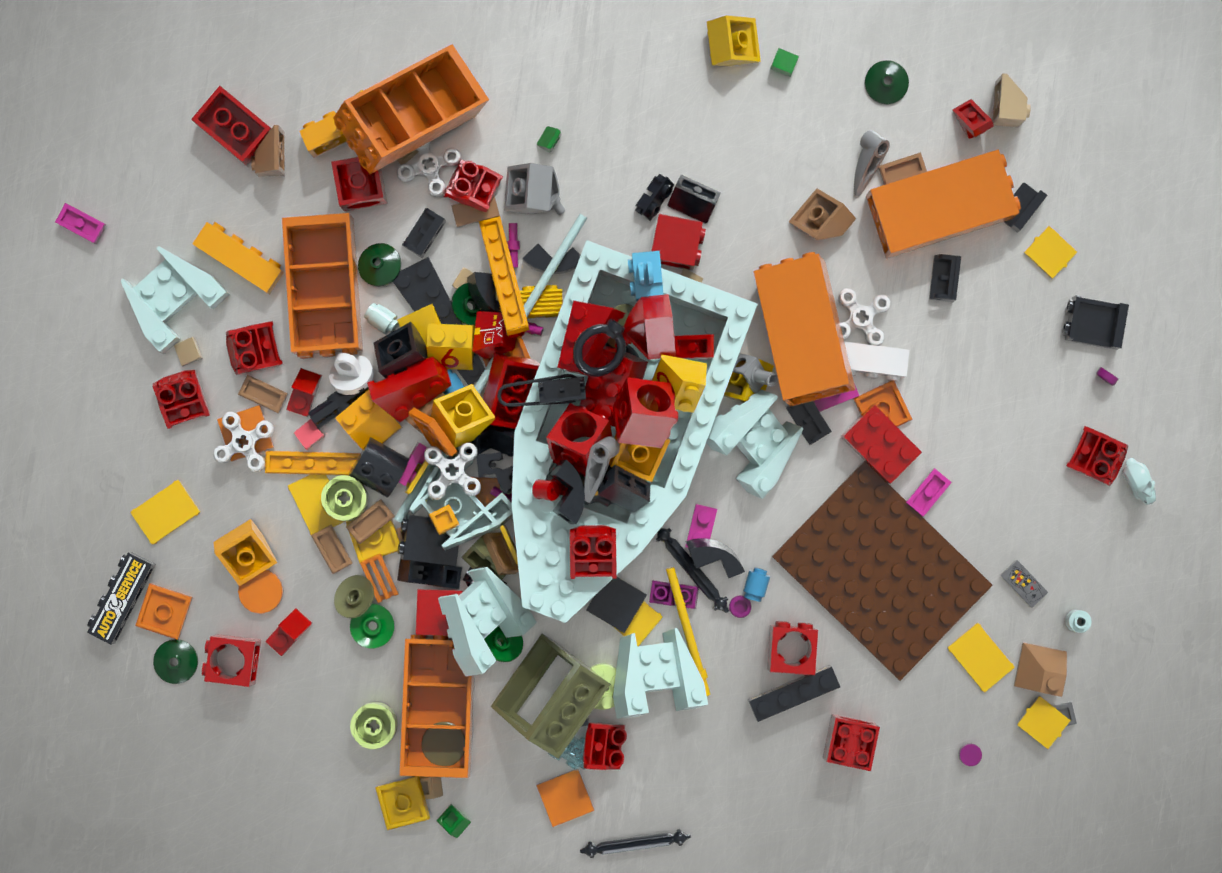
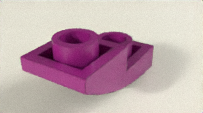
M652 580L649 603L676 606L670 583ZM679 584L686 608L696 609L699 587Z

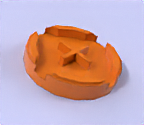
M265 570L239 586L238 594L241 603L246 609L261 614L270 612L279 605L284 590L279 577L270 570Z

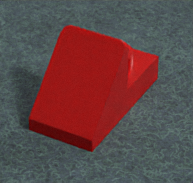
M972 99L952 109L969 139L977 137L994 127L992 119Z
M714 334L674 336L677 358L704 360L714 358Z
M300 368L291 388H293L286 410L308 417V412L311 410L322 375Z
M295 608L265 642L280 656H283L309 628L312 622Z

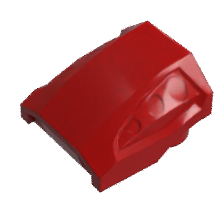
M461 159L447 185L443 197H449L461 204L487 212L503 176L483 165H476L472 161Z
M273 321L226 332L228 355L236 375L283 364L282 360H280L274 338Z
M196 370L178 372L153 383L152 387L167 429L197 417L210 416Z
M1084 426L1082 437L1070 462L1066 466L1111 486L1126 458L1128 445L1104 433Z
M581 525L570 529L571 579H575V577H612V579H617L615 528L606 525Z
M589 723L583 754L585 769L620 770L624 763L621 747L627 739V733L624 730L625 725Z

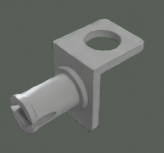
M739 353L732 372L742 374L754 393H757L764 384L773 387L777 383L778 377L776 373L765 371L757 357ZM746 360L743 366L736 367L738 362Z

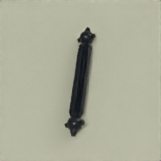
M660 528L657 532V542H665L666 549L709 600L714 601L713 609L728 613L727 601L729 599L726 596L724 598L720 597L719 591L700 568L696 569L689 554L676 539L670 537L672 530L670 528Z
M678 829L674 835L663 833L605 841L597 845L590 841L584 848L580 849V853L594 858L597 853L604 855L669 846L674 842L682 846L686 840L691 838V835L685 834Z

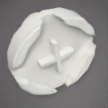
M347 353L337 355L329 373V379L334 389L344 395H354L359 393V390L366 389L368 387L367 383L372 381L374 377L372 365L367 358Z

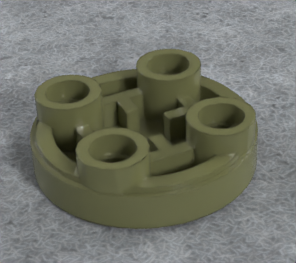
M438 722V723H435V724H433V725H455V724L450 723V722ZM428 728L423 735V754L427 760L435 765H454L465 753L463 751L465 735L461 729Z

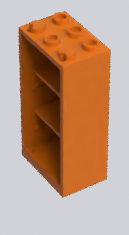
M453 44L346 99L333 119L336 128L342 131L346 137L350 149L354 150L359 157L361 166L367 169L369 174H372L473 119L489 101V98Z
M999 149L870 189L866 199L885 258L894 257L996 225L1017 216L1021 206L1018 197H1014L1012 192L1014 184L1011 176H1007L1005 170L1007 162L1004 154L1000 155Z
M350 213L282 218L291 352L300 357V359L313 358V354H320L322 357L336 356L335 352L358 355V351L363 350L354 218Z
M809 252L796 260L787 258L781 260V264L773 266L772 264H764L759 266V269L753 272L783 401L790 406H795L856 390L827 266L819 253Z
M411 635V639H405L400 776L470 777L474 675H464L453 655L452 650L455 649L453 640H448V636L433 635V640L426 639L424 635ZM438 722H450V723H453V724H455V725H433V724L438 723ZM428 728L461 729L465 735V747H463L465 753L463 757L451 766H438L431 763L422 751V738Z

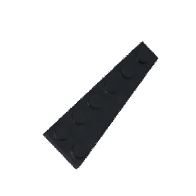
M429 257L400 271L393 283L414 312L433 304L441 324L463 325L455 316L451 300ZM475 353L473 357V370L457 369L468 385L476 383L485 370L479 356Z

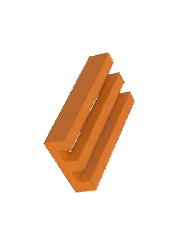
M381 553L360 561L366 578L373 585L374 595L378 603L384 599H389L393 595H398V590ZM375 560L379 561L392 591H387L374 562ZM368 563H370L374 571V574L378 580V583L383 591L382 595H380L375 585V582L371 576V573L366 565Z

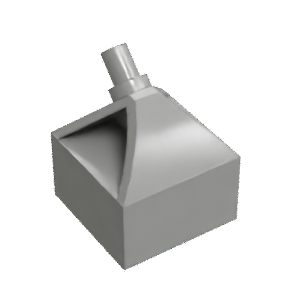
M526 163L507 167L504 211L532 214L550 211L552 207L558 215L565 211V208L560 203L559 184L552 166Z

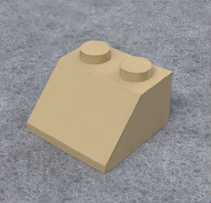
M1002 73L995 81L992 121L995 126L1019 127L1026 121V118H1029L1031 105L1027 104V96L1008 74Z

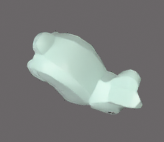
M1129 458L1126 460L1127 467L1122 471L1123 477L1131 486L1136 498H1140L1146 505L1153 504L1156 501L1155 481L1151 480L1149 470L1143 463Z

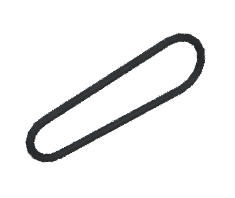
M563 374L505 384L500 387L497 397L502 405L508 407L570 404L576 401L540 404V402L506 403L501 399V392L507 387L566 377L576 378L577 376Z

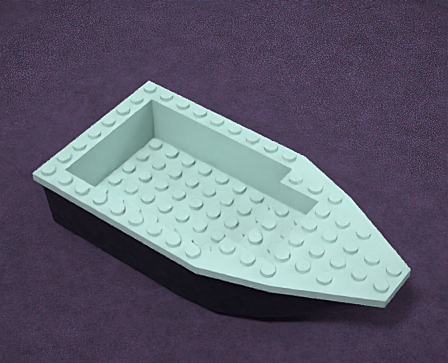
M586 240L535 379L573 374L577 377H584L586 385L588 376L557 368L573 300L615 308L620 304H629L634 307L637 301L635 296H631L630 282H634V276L628 270V259H632L631 256ZM661 268L663 295L669 294L674 336L714 334V358L709 360L687 359L707 363L706 386L694 413L676 410L678 411V421L671 429L670 443L652 482L645 480L651 483L650 502L635 513L615 503L610 504L609 507L599 502L589 505L584 504L577 524L570 525L553 512V509L563 495H559L554 501H548L544 498L535 499L532 494L534 482L538 479L549 481L554 479L550 474L557 464L552 462L546 437L569 404L524 406L514 432L512 513L522 607L566 623L612 580V577L570 578V529L581 525H606L615 528L618 574L642 552L684 500L757 303ZM633 343L629 344L641 359L648 361L643 379L652 380L660 359L648 360ZM538 382L532 384L526 402H540ZM581 400L573 402L572 404L579 406ZM611 426L612 436L614 438L616 435V428ZM581 437L573 442H583L590 439V437Z

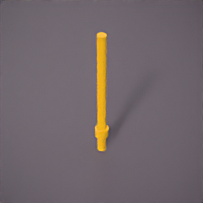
M670 567L666 569L689 653L704 681L706 696H709L711 694L706 680L708 678L706 668L702 666L675 568Z

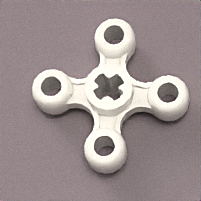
M429 142L417 149L420 154L419 160L415 164L400 165L397 169V175L404 182L411 181L417 175H425L429 180V193L434 197H440L444 194L446 186L439 178V170L443 166L458 165L461 161V154L457 149L449 148L441 155H434L430 152ZM455 154L456 158L454 160H449V155ZM432 160L434 167H429L426 170L424 163H429ZM404 170L410 171L407 176H403L402 172ZM435 185L441 186L439 191H434L433 187Z
M852 289L842 290L839 293L838 300L840 304L846 306L850 311L849 319L846 322L840 323L841 328L845 330L844 340L849 337L852 330L861 329L865 332L869 345H881L884 341V334L873 325V317L875 314L883 313L889 309L890 299L885 295H878L873 299L871 305L861 306L857 302L856 293ZM844 294H849L851 296V300L846 301L844 299ZM879 300L884 301V307L878 305ZM860 312H863V316L867 317V320H864L862 323L859 322V318H856V315H859ZM873 334L878 335V341L872 339Z
M226 413L222 418V423L225 428L232 432V441L228 445L216 447L213 452L214 459L219 463H226L235 453H242L246 456L247 466L251 471H261L265 467V459L256 452L255 444L259 439L269 438L273 435V424L263 420L257 424L255 429L246 431L241 427V419L237 413ZM230 417H233L235 420L232 425L228 423ZM267 425L268 432L264 434L262 427ZM246 436V440H249V443L241 448L242 444H239V439H244ZM222 450H224L226 453L224 458H220L219 453ZM255 459L259 460V466L257 467L253 466Z
M463 444L459 455L452 460L446 459L437 447L432 446L426 449L424 454L426 462L439 467L441 470L440 478L428 486V494L432 499H442L446 494L447 487L452 483L460 484L464 492L469 496H475L480 492L481 484L478 479L471 478L464 472L465 465L477 457L478 451L474 444ZM467 449L473 451L471 455H465L464 452ZM431 453L437 454L435 459L429 458ZM454 466L456 470H459V472H455V476H451L450 473L447 472L450 471V467ZM470 484H475L476 488L474 490H469L468 486ZM436 487L441 489L438 494L433 493V489Z

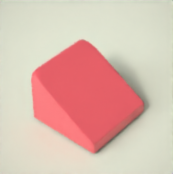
M312 419L308 420L294 432L306 450L310 449L325 436Z

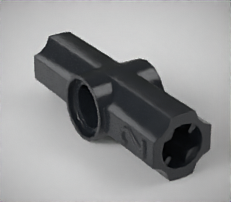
M369 387L359 390V393L354 395H344L335 391L327 397L325 402L315 407L308 414L317 428L320 429L368 391Z

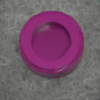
M1102 367L1096 372L1098 377L1112 386H1115L1119 380Z
M735 596L729 603L731 614L737 618H744L751 611V602L744 596Z
M967 743L960 748L959 759L967 766H975L982 759L981 749L975 744Z

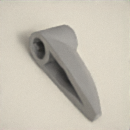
M873 130L864 133L860 140V145L863 149L858 159L854 177V195L860 196L869 184L890 147L889 141Z
M613 437L602 439L590 449L584 487L585 501L588 503L592 501L600 487L610 459L619 453V443Z

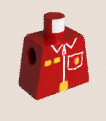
M479 311L476 316L472 352L484 359L494 357V353L504 354L513 351L516 337L524 336L525 332L508 336L502 313Z

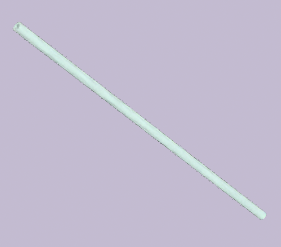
M579 214L524 304L526 318L586 222L587 217ZM493 357L474 386L479 394H481L487 384ZM434 453L431 459H435L437 454ZM428 464L411 494L407 496L394 517L396 521L401 523L402 519L406 517L429 475H431L436 467L435 465Z

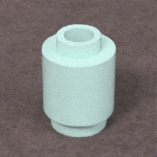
M371 304L364 315L367 323L384 334L393 332L398 325V321H396L397 315L380 304Z
M1072 610L1065 618L1067 628L1077 633L1086 632L1092 623L1090 615L1082 610ZM1081 617L1082 622L1079 626L1077 624V619Z

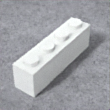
M844 342L853 376H856V372L865 373V377L878 378V375L887 376V380L900 381V378L906 377L910 350Z

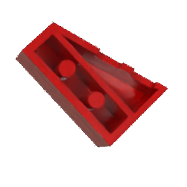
M573 300L557 368L586 375L577 368L573 359V347L577 338L587 328L597 324H606L610 318L619 322L626 313L611 307ZM596 334L590 337L584 344L582 357L587 365L591 367L597 365L604 352L605 344L611 338L607 334Z
M434 357L407 367L406 371L396 375L394 373L388 375V378L376 383L374 380L367 383L372 401L398 422H402L409 417L408 412L413 408L420 409L452 386L447 368Z

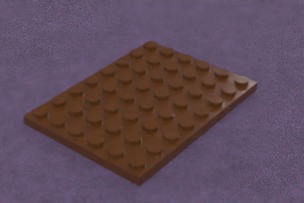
M863 461L772 557L878 661L901 681L993 585L931 524L908 505L907 501L866 461Z

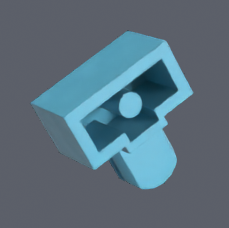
M660 251L632 253V259H628L629 273H633L634 282H630L631 296H635L636 301H638L641 297L663 295Z

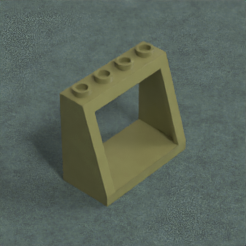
M542 633L491 707L528 741L559 759L611 684ZM558 655L573 667L531 725L518 715L517 712Z

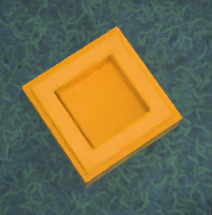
M449 504L429 514L439 535L459 526V522Z

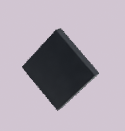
M617 577V579H612L594 596L586 611L625 633L647 594Z

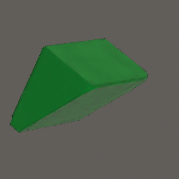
M778 48L770 69L791 77L799 56Z
M547 126L537 145L549 153L552 152L561 137V130Z
M452 804L437 819V822L449 835L458 838L471 823Z

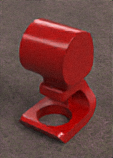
M538 479L533 484L532 494L535 499L544 498L548 501H554L559 495H564L568 488L556 479H551L550 481Z

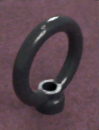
M610 318L606 324L593 325L584 330L577 338L573 347V359L577 368L584 374L593 377L605 376L613 372L621 364L625 356L626 343L622 335L625 328ZM605 333L616 341V354L607 365L597 368L591 367L584 362L582 357L584 344L590 337Z

